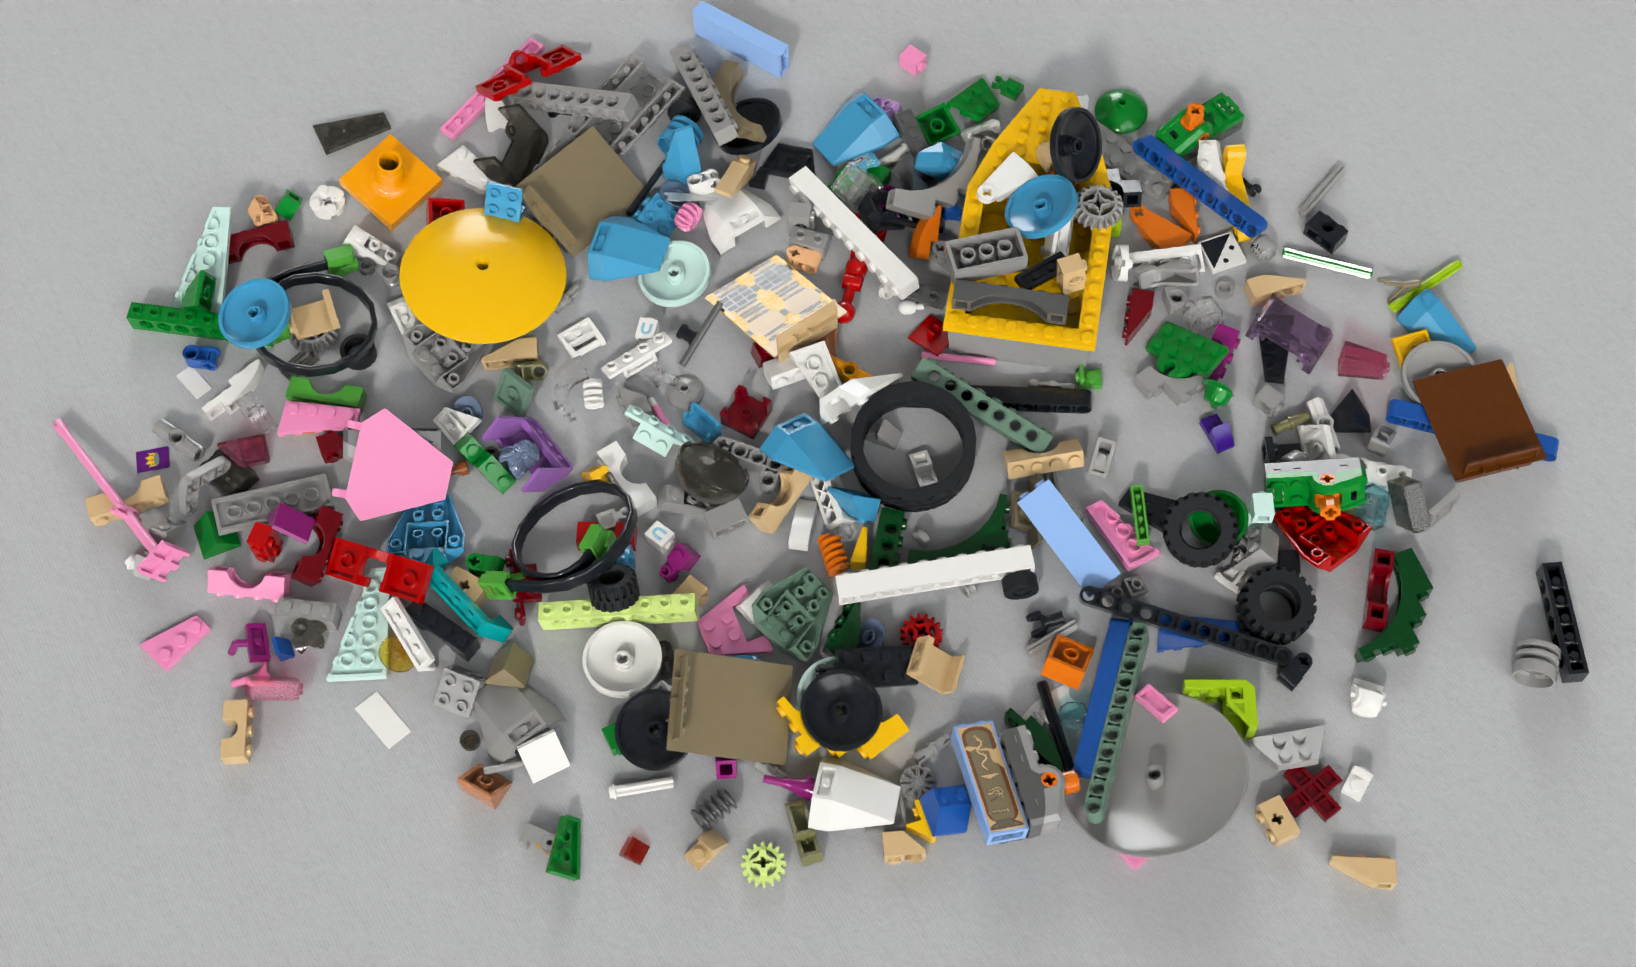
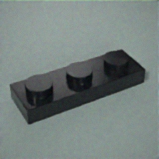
M1061 251L1016 275L1014 281L1019 287L1027 290L1037 288L1057 277V259L1063 258L1065 255Z

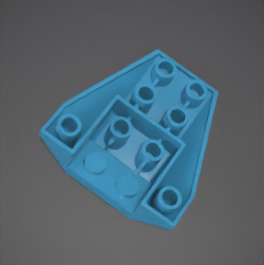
M858 93L841 106L813 141L812 145L832 166L886 147L899 138L900 135L887 114L866 93Z
M612 215L599 221L587 253L590 280L612 281L659 272L671 239L629 217Z
M806 413L776 425L760 447V451L773 461L825 482L854 468L853 462L832 433Z
M450 494L446 495L445 500L404 510L387 539L386 552L425 563L433 548L436 547L448 560L446 566L461 555L465 549L466 537Z

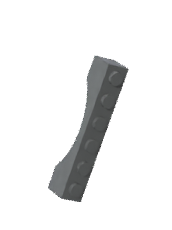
M956 279L951 309L972 311L988 304H1013L1031 310L1047 323L1065 325L1070 296L1062 293H1048L1042 290H1027L1022 287L1013 288L1006 285H992L986 282L978 283L966 279Z

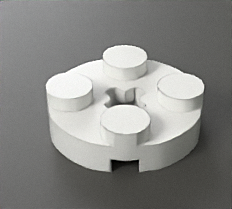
M321 185L312 194L309 204L315 216L328 220L332 219V216L337 215L338 217L346 209L347 202L341 189L334 186ZM331 200L332 203L325 205L326 201Z
M1115 245L1111 260H1114V266H1111L1112 278L1114 281L1126 282L1128 279V269H1131L1133 265L1132 258H1129V245Z

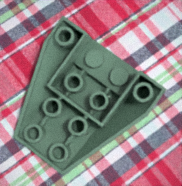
M806 566L760 593L752 604L754 625L780 652L802 661H807L818 646L833 593Z

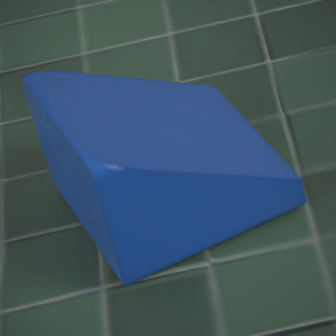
M272 637L275 653L281 662L295 657L293 646L289 639Z

